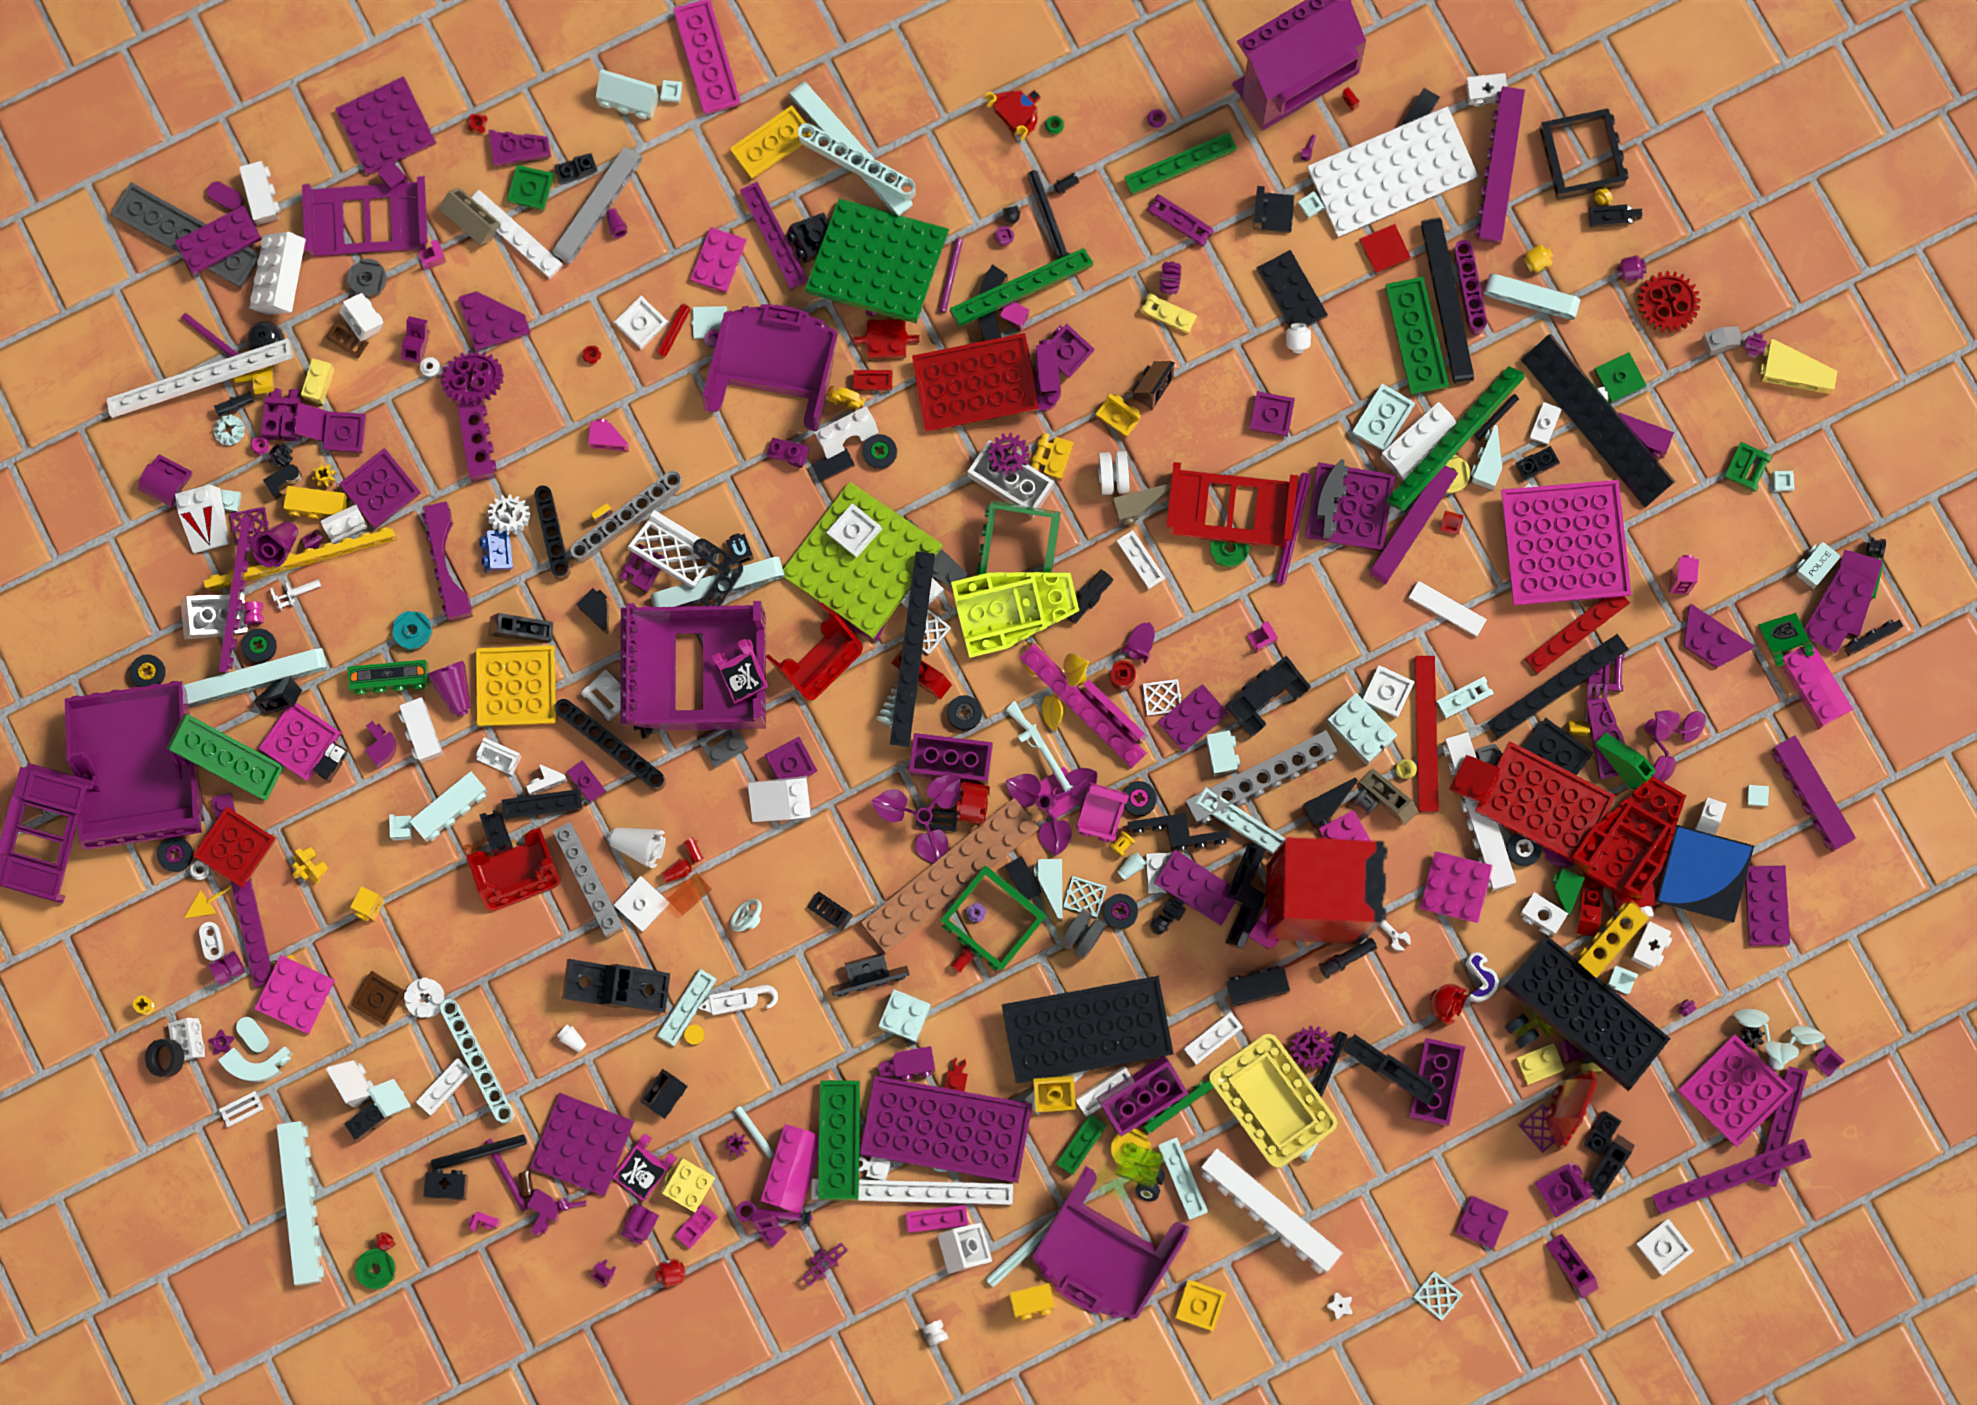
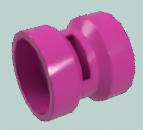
M246 602L243 604V610L246 612L244 624L258 625L264 623L263 616L261 615L263 610L262 602Z

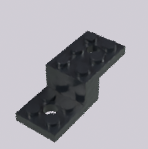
M567 959L562 999L614 1008L630 1007L665 1013L670 973L620 964L603 965ZM583 976L588 979L586 987H583L580 983ZM646 985H650L652 988L650 995L645 993Z

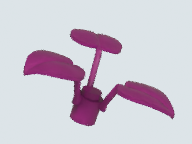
M1672 710L1655 712V719L1647 721L1644 728L1645 732L1654 737L1653 741L1658 744L1665 756H1660L1656 760L1653 767L1656 772L1652 775L1653 777L1665 782L1672 776L1676 766L1675 758L1669 757V752L1660 741L1668 739L1673 732L1683 734L1682 739L1685 742L1694 741L1704 729L1705 714L1700 711L1691 712L1685 718L1683 729L1681 730L1676 729L1680 723V715Z
M1079 768L1071 771L1066 776V779L1070 786L1073 787L1067 792L1053 796L1049 794L1038 795L1041 791V783L1032 774H1021L1006 780L1007 789L1011 797L1015 798L1021 806L1031 807L1035 804L1037 798V806L1042 810H1046V813L1053 820V822H1045L1041 826L1039 839L1043 846L1054 856L1059 855L1066 849L1072 836L1071 827L1068 822L1064 820L1056 821L1055 816L1051 812L1056 805L1055 799L1072 792V796L1076 800L1084 801L1089 782L1097 784L1098 773L1089 768Z
M945 775L934 779L927 789L928 796L934 799L928 808L921 807L917 811L905 808L907 797L902 791L897 789H889L872 800L875 811L889 822H900L903 820L904 811L916 815L917 820L925 824L927 833H922L918 836L915 845L916 850L922 858L934 864L947 853L948 839L946 834L940 829L931 832L929 822L932 820L931 810L936 802L941 808L945 809L952 808L957 804L961 795V779L954 775Z

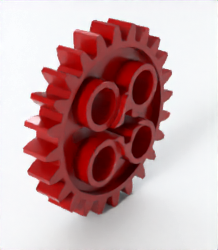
M1666 271L1665 276L1658 272L1657 278L1652 275L1650 277L1651 282L1646 280L1645 286L1640 288L1642 293H1639L1637 298L1641 299L1637 302V305L1642 306L1638 313H1644L1642 320H1649L1647 326L1652 323L1655 324L1654 330L1661 327V333L1664 332L1665 328L1668 329L1669 334L1672 333L1673 328L1677 332L1680 331V326L1686 329L1687 323H1693L1692 317H1697L1698 314L1695 311L1700 310V306L1696 304L1700 303L1701 299L1695 298L1700 292L1693 291L1696 284L1689 285L1691 279L1683 280L1684 274L1677 277L1676 271L1672 276H1670L1669 271ZM1676 287L1680 293L1675 294L1671 292L1670 288ZM1652 293H1659L1661 299L1653 298ZM1677 305H1683L1686 311H1679ZM1658 311H1665L1667 313V317H1661L1658 314Z

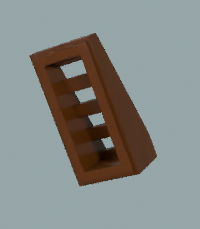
M338 321L335 322L325 337L357 359L369 344L366 340L360 341L354 332ZM338 329L342 330L337 339L333 337ZM345 333H347V338L343 343H341V338ZM353 337L355 339L350 347H347V343ZM358 341H359V342H361L362 344L360 345V347L358 348V350L355 352V351H353V349H354V347L356 346V344H357Z

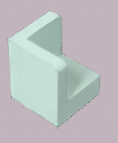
M389 814L390 838L392 840L413 839L412 824L410 823L412 817Z
M1615 966L1607 986L1628 995L1638 974Z

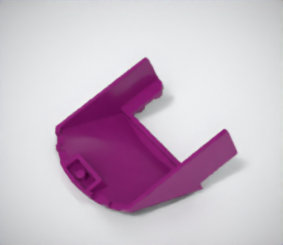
M760 304V307L749 308V306H743L740 310L724 312L703 392L704 411H719L723 405L727 386L732 384L809 398L804 416V426L808 430L818 431L825 401L827 402L826 394L830 384L838 333L833 328L831 329L824 324L823 320H817L809 316V313L787 306Z
M1085 1166L1032 1258L1041 1269L1045 1279L1048 1278L1059 1293L1076 1305L1096 1314L1111 1315L1112 1318L1129 1317V1319H1137L1185 1242L1190 1226L1182 1222L1172 1224L1160 1245L1156 1247L1083 1204L1097 1180L1096 1173L1091 1168Z

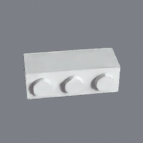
M262 161L239 167L256 225L279 220L278 213L281 211L278 202H274L273 195H276L273 184L269 183L268 178L271 177L269 167H265Z
M421 697L399 705L401 709L398 712L401 722H405L408 728L405 730L408 741L412 740L414 745L411 748L414 758L424 763L443 756V751L423 698Z

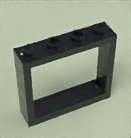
M1609 108L1541 122L1539 130L1557 200L1594 193L1602 188L1613 189L1623 187L1627 179H1629L1628 170L1623 167L1622 163L1624 161L1623 151L1619 150L1618 147L1620 142L1618 132L1614 131L1613 127L1615 125L1614 115L1610 114ZM1604 119L1618 176L1565 187L1551 130Z

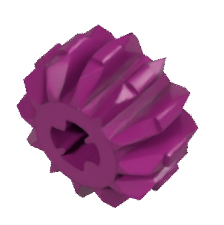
M1169 261L1162 264L1159 282L1161 293L1170 295L1178 293L1182 269L1180 263Z

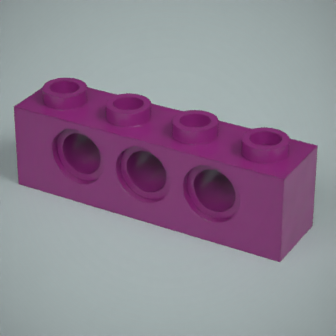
M477 401L476 406H474L473 402H470L468 406H466L465 402H462L460 405L457 403L469 478L472 482L495 478L494 472L497 471L495 460L491 458V453H494L492 441L489 442L488 435L491 434L489 423H485L484 416H488L486 405H482L480 401ZM473 418L479 419L476 425H470V421ZM478 436L482 437V441L480 443H473L474 438ZM479 455L486 456L483 462L476 461Z

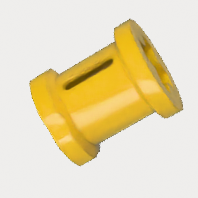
M1122 830L1120 837L1114 844L1111 843L1109 845L1121 857L1125 855L1124 852L1127 848L1135 843V840Z
M138 996L133 1001V1008L141 1015H149L154 1011V1002L146 996ZM147 1003V1007L140 1008L141 1004Z

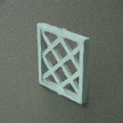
M1072 876L1063 908L1080 912L1083 908H1090L1092 916L1098 918L1107 886ZM1078 881H1081V882H1084V883H1087V884H1085V885H1083V886H1080V884H1079ZM1076 882L1079 888L1072 891V884ZM1092 885L1097 886V887H1100V888L1094 890L1093 887H1092ZM1089 886L1092 892L1085 895L1083 888ZM1080 890L1083 897L1076 899L1074 893ZM1102 890L1103 894L1102 897L1099 899L1096 895V892ZM1093 894L1096 901L1090 903L1087 897ZM1072 895L1074 901L1068 904V897ZM1085 899L1088 905L1081 908L1078 902ZM1076 903L1079 909L1070 906ZM1098 903V910L1094 912L1092 905Z
M1434 1271L1428 1280L1423 1283L1414 1298L1442 1321L1463 1294ZM1435 1277V1285H1428L1430 1279ZM1438 1278L1445 1284L1438 1285ZM1436 1287L1437 1295H1429V1288ZM1439 1287H1446L1447 1294L1439 1295ZM1449 1287L1456 1293L1449 1294ZM1426 1288L1427 1296H1419L1422 1289ZM1450 1296H1457L1455 1302L1450 1304ZM1437 1297L1438 1305L1430 1306V1298ZM1440 1297H1447L1448 1304L1440 1305ZM1426 1298H1427V1303H1428V1305L1425 1304V1303H1424L1422 1300H1420V1299H1426ZM1441 1307H1448L1447 1312L1442 1315ZM1431 1308H1438L1439 1314Z

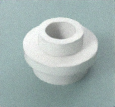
M428 357L421 362L420 369L425 376L432 377L439 372L440 364L435 358ZM428 364H433L432 369H427L426 367Z
M200 860L194 861L190 866V874L197 880L205 879L210 873V867ZM203 867V872L197 873V869Z

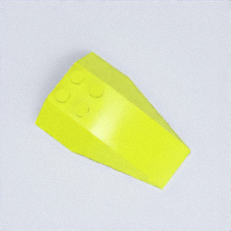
M988 572L951 582L969 658L1007 649L1013 646V644L1021 640L1023 641L1034 633L1042 631L1055 622L1057 623L1079 611L1070 572Z

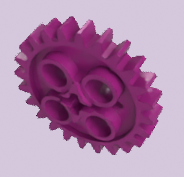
M469 350L468 355H464L461 352L460 358L453 356L454 362L447 361L449 367H443L444 372L441 373L442 379L440 381L443 392L446 393L447 398L451 397L452 402L457 400L460 405L465 401L466 406L473 402L474 406H476L477 401L484 404L485 398L491 400L490 395L496 396V390H501L500 384L504 383V374L501 364L498 363L497 358L493 359L492 354L487 356L484 351L479 355L478 350H476L475 354H471Z

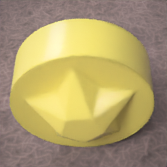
M1403 759L1397 763L1396 773L1400 778L1411 779L1415 776L1417 768L1412 760Z

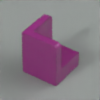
M392 160L377 171L379 178L384 183L386 182L391 189L401 181L404 183L409 182L406 175Z
M1826 1045L1815 1055L1811 1062L1829 1077L1845 1060L1830 1046Z

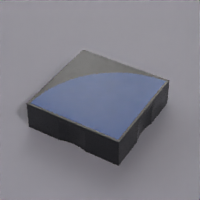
M1676 825L1667 852L1666 865L1659 880L1655 896L1656 903L1734 923L1754 845Z

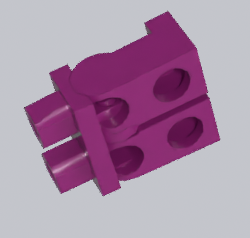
M274 388V391L269 393V397H265L261 428L262 437L268 440L281 441L283 439L284 441L301 442V436L293 434V417L295 416L296 403H302L298 389H289L288 398H282V390Z

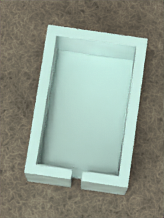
M1357 693L1340 707L1326 723L1367 766L1397 738V734Z

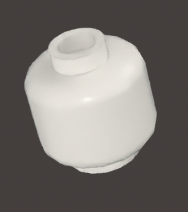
M1295 323L1286 330L1287 348L1291 349L1293 353H1303L1304 350L1311 346V331L1305 324Z

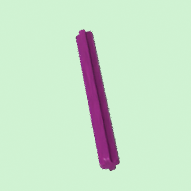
M1301 473L1296 492L1292 541H1287L1286 548L1283 547L1275 583L1280 585L1286 583L1311 475L1308 473Z

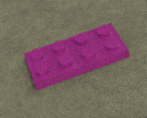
M244 205L175 242L192 274L196 275L259 242L262 238Z
M1840 566L1804 627L1808 638L1826 649L1837 653L1876 585Z
M1177 850L1172 852L1153 883L1175 898H1179L1186 905L1219 926H1222L1235 904L1225 898L1230 886L1229 883Z
M1786 865L1749 866L1745 880L1749 946L1790 945Z

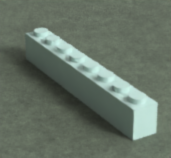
M301 1121L278 1124L277 1131L294 1285L321 1283V1278L324 1277L323 1265H320L319 1257H322V1249L317 1243L320 1231L319 1226L315 1225V1217L318 1216L316 1205H313L312 1198L315 1197L314 1185H311L310 1180L313 1177V1169L308 1162V1158L311 1157L310 1146L306 1144V1138L309 1137L308 1127L304 1126V1123Z

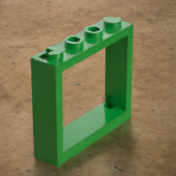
M991 501L990 506L986 505L985 517H988L987 525H983L982 536H985L984 544H980L979 555L982 556V561L977 564L976 574L988 573L987 568L996 509L1052 518L1043 572H1052L1061 512Z
M985 865L940 921L943 922L941 927L949 933L955 932L958 935L957 940L964 946L967 944L974 948L972 952L980 959L984 956L989 960L988 965L993 970L997 971L1000 969L1002 971L1047 915ZM985 875L1037 917L1036 921L1002 962L998 961L949 920Z

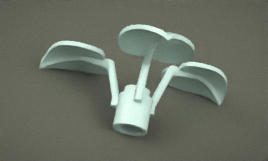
M1743 1009L1732 1015L1738 1022L1747 1027H1764L1767 1041L1765 1050L1769 1054L1768 1066L1773 1069H1783L1785 1063L1798 1056V1048L1792 1045L1794 1041L1798 1040L1802 1044H1815L1825 1039V1036L1814 1028L1795 1026L1790 1031L1793 1037L1789 1043L1770 1041L1768 1024L1766 1023L1769 1021L1767 1014L1756 1009Z

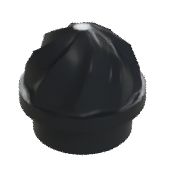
M1018 206L1003 208L1004 214L1002 216L1007 223L1015 224L1020 218L1021 210H1018Z
M1157 914L1156 917L1151 919L1150 928L1154 934H1162L1168 931L1170 922L1162 915Z

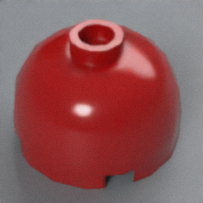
M1445 984L1439 987L1438 990H1434L1430 996L1433 1015L1448 1025L1454 1023L1455 1020L1452 1018L1455 1014L1459 1016L1465 1006L1467 995L1464 992H1467V990L1454 984Z

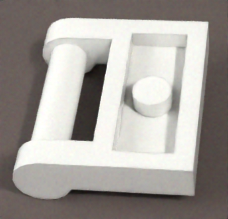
M605 669L581 692V695L584 698H588L604 714V718L610 721L620 712V683ZM597 689L614 707L610 710L593 693L594 690Z

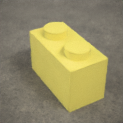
M316 359L311 360L301 393L305 401L324 405L334 373L331 363Z

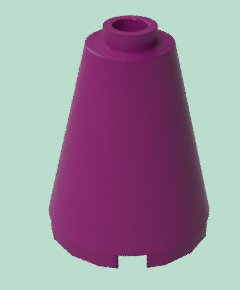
M285 521L258 533L251 542L254 558L265 567H280L286 561L298 536L297 526L292 522Z
M460 661L427 673L428 679L451 714H456L457 717L467 714V709L471 708L464 662Z

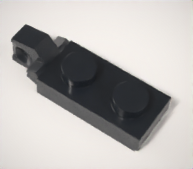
M1627 204L1588 208L1589 228L1633 224V220H1640L1643 216L1642 208L1632 209Z

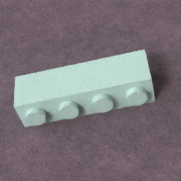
M470 771L410 820V823L426 842L429 840L434 841L440 836L441 830L445 827L447 829L456 822L455 819L457 817L466 815L471 810L470 807L476 802L477 804L482 802L487 797L488 791Z

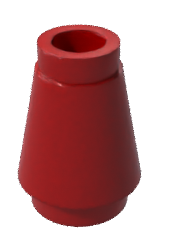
M679 858L662 872V876L666 883L689 876L692 868L686 858L682 860Z

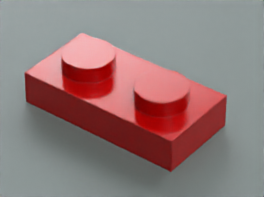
M854 370V391H892L893 370Z

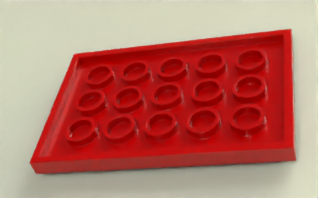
M1026 333L912 355L925 432L1040 410Z
M1509 741L1497 764V767L1503 771L1486 805L1478 803L1474 812L1577 864L1572 859L1573 855L1593 826L1605 818L1616 795Z

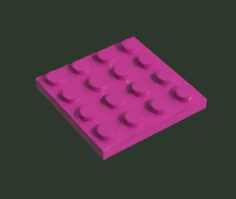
M1734 1034L1678 1092L1737 1148L1794 1090Z

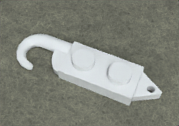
M770 985L744 988L709 995V998L698 1008L712 1013L713 1016L750 1009L756 1006L758 994L767 992L772 995L773 999L771 1003L766 1005V1008H771L778 1001V993Z

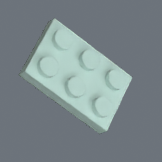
M1381 384L1352 431V434L1384 452L1396 437L1415 406V402L1388 386Z

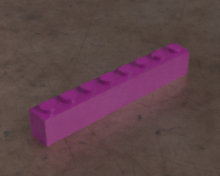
M1502 86L1501 91L1496 93L1495 103L1499 104L1498 110H1494L1492 122H1496L1495 129H1491L1489 139L1493 143L1492 148H1488L1487 159L1490 160L1489 167H1485L1484 178L1487 179L1486 186H1482L1481 197H1484L1483 205L1480 204L1478 216H1481L1480 224L1477 223L1475 235H1479L1478 241L1501 244L1503 240L1525 89Z

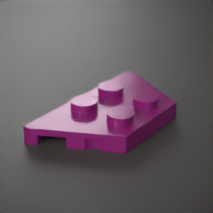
M1690 604L1688 607L1684 647L1716 669L1752 650L1755 646L1693 604Z

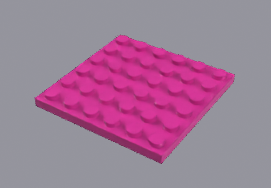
M1619 480L1501 490L1513 606L1632 595Z

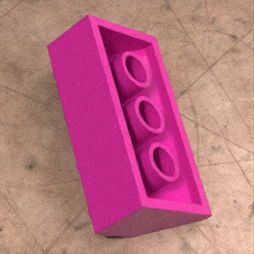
M1812 643L1814 646L1813 656L1807 657L1803 647H1800L1784 656V665L1781 667L1817 727L1821 729L1854 709L1814 643Z
M788 1124L784 1125L761 1198L762 1203L794 1213H801L819 1157V1135Z

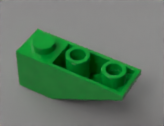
M1604 733L1595 743V746L1631 790L1647 782L1656 772L1642 754L1607 733Z

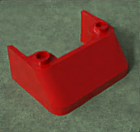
M822 602L818 605L828 616L820 627L821 633L825 637L798 664L791 658L779 663L769 654L766 656L775 669L804 698L810 701L815 700L861 655L863 650L861 642L838 614Z

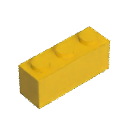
M287 486L284 510L292 517L307 515L310 519L319 520V517L328 518L345 510L348 497L345 493Z

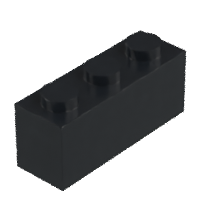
M1273 966L1267 968L1268 972L1260 973V970L1248 973L1247 977L1241 978L1240 975L1230 977L1225 985L1231 1007L1289 993L1290 987L1285 968Z

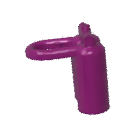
M634 1203L622 1226L623 1231L621 1235L628 1238L630 1242L634 1241L642 1245L643 1241L648 1239L660 1215Z

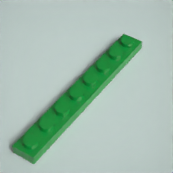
M1082 248L950 308L949 312L960 327L1093 267V261L1086 250Z

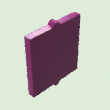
M299 402L296 403L295 416L293 417V434L324 442L327 411Z

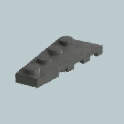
M909 520V522L917 526L912 520ZM941 549L934 560L932 577L952 588V581L967 578L968 573Z

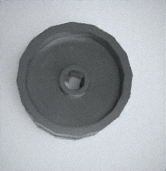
M1084 908L1073 919L1060 943L1062 947L1070 950L1079 942L1075 949V955L1082 960L1092 950L1107 925L1106 922L1097 918L1088 926L1092 919V913Z

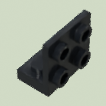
M1257 186L1253 230L1291 233L1295 196L1266 193L1265 186Z

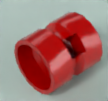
M1128 661L1117 662L1111 669V684L1120 691L1132 688L1136 679L1135 667Z

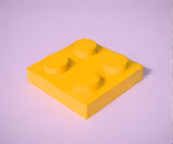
M1188 1280L1175 1319L1214 1332L1226 1292Z

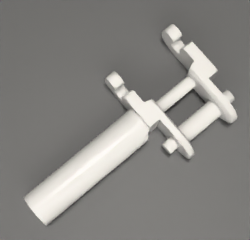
M317 579L291 589L289 582H286L287 594L279 597L274 593L273 587L270 590L274 601L278 603L277 608L283 610L282 607L289 604L294 606L293 602L295 600H292V597L321 587V583ZM289 597L288 601L280 602V599Z

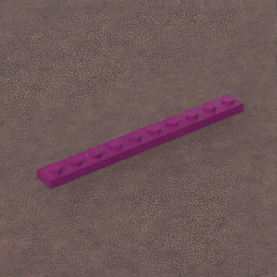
M231 793L212 798L216 820L220 817L226 806L236 812ZM249 879L244 888L231 881L255 988L266 986L273 970L252 879Z

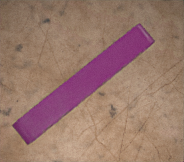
M1445 465L1424 488L1371 569L1370 576L1384 585L1387 584L1457 477L1458 473Z

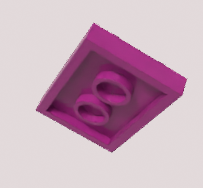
M1202 684L1163 717L1158 724L1178 747L1185 752L1229 713Z

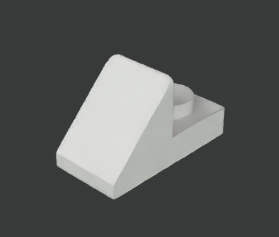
M539 764L544 779H534L526 787L532 796L564 784L568 780L564 774Z

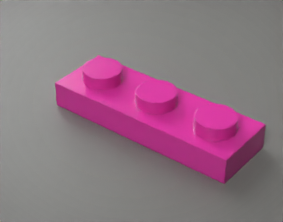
M966 1205L906 1212L908 1233L968 1226Z

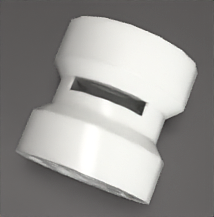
M941 1320L923 1327L924 1332L929 1334L928 1341L930 1346L949 1339L947 1333L942 1330L943 1323Z

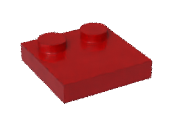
M1466 754L1449 790L1486 805L1503 770Z

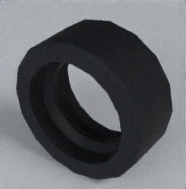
M172 1039L153 1041L145 1053L146 1067L154 1076H174L181 1070L184 1064V1051L181 1045ZM164 1046L168 1047L171 1053V1062L166 1070L161 1068L158 1061L159 1052Z

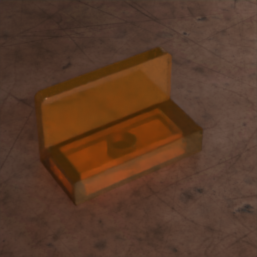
M696 872L668 898V901L684 916L712 889Z

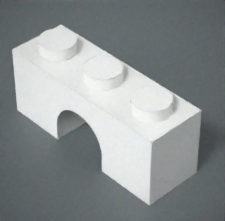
M865 406L814 433L820 448L826 458L829 459L844 451L843 443L850 436L857 435L861 441H864L878 434L879 431L873 416Z

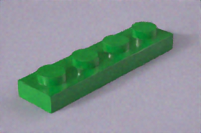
M1201 1081L1194 1086V1092L1178 1100L1179 1102L1174 1106L1170 1105L1162 1110L1163 1114L1157 1118L1154 1115L1145 1121L1146 1126H1144V1130L1149 1135L1211 1091L1214 1086L1210 1081L1206 1083Z

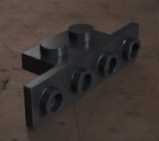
M879 953L846 962L845 967L849 981L830 987L833 996L842 997L854 990L864 991L869 986H882L887 981L894 979L895 981L903 980L910 974L907 965L888 970L884 954Z

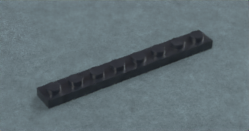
M1617 633L1488 721L1487 724L1498 739L1502 738L1628 652L1629 648Z

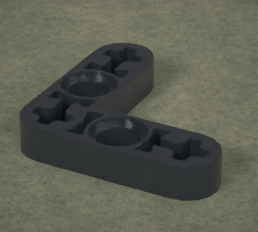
M698 539L693 545L695 554L721 571L704 597V605L709 606L708 599L715 597L716 593L713 592L715 589L719 594L724 595L722 598L720 596L716 598L718 603L716 606H721L742 576L744 568L738 560L708 540ZM703 543H705V547L709 551H711V548L715 549L711 552L709 559L706 558V556H708V553H706L705 551L702 550L701 553L698 552V544L703 545ZM717 553L724 556V560L720 564L713 562V556ZM738 565L739 573H733L731 577L735 580L732 582L724 574L727 573L729 576L731 573L730 566ZM722 580L729 582V588L725 591H721L718 588V584Z

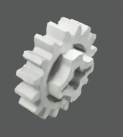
M502 495L500 501L495 498L494 504L489 505V524H493V529L499 528L500 534L503 531H506L507 535L510 534V531L517 534V529L523 531L524 526H528L530 519L529 506H525V500L519 502L518 496L512 499V496L509 495L505 499Z

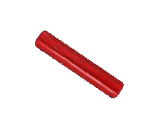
M680 305L657 349V354L666 357L691 310L688 305Z

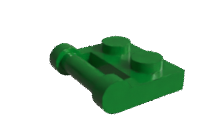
M1740 442L1724 478L1744 486L1752 492H1757L1759 480L1767 463H1770L1772 456ZM1755 457L1760 459V462L1751 481L1746 479V476Z

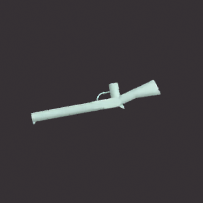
M1014 701L1006 709V712L1027 730L1018 735L1021 743L1025 740L1028 741L1032 737L1036 746L1031 744L1030 746L1039 748L1065 792L1069 791L1073 786H1070L1036 729L1037 724L1032 725L1028 722L1016 701Z

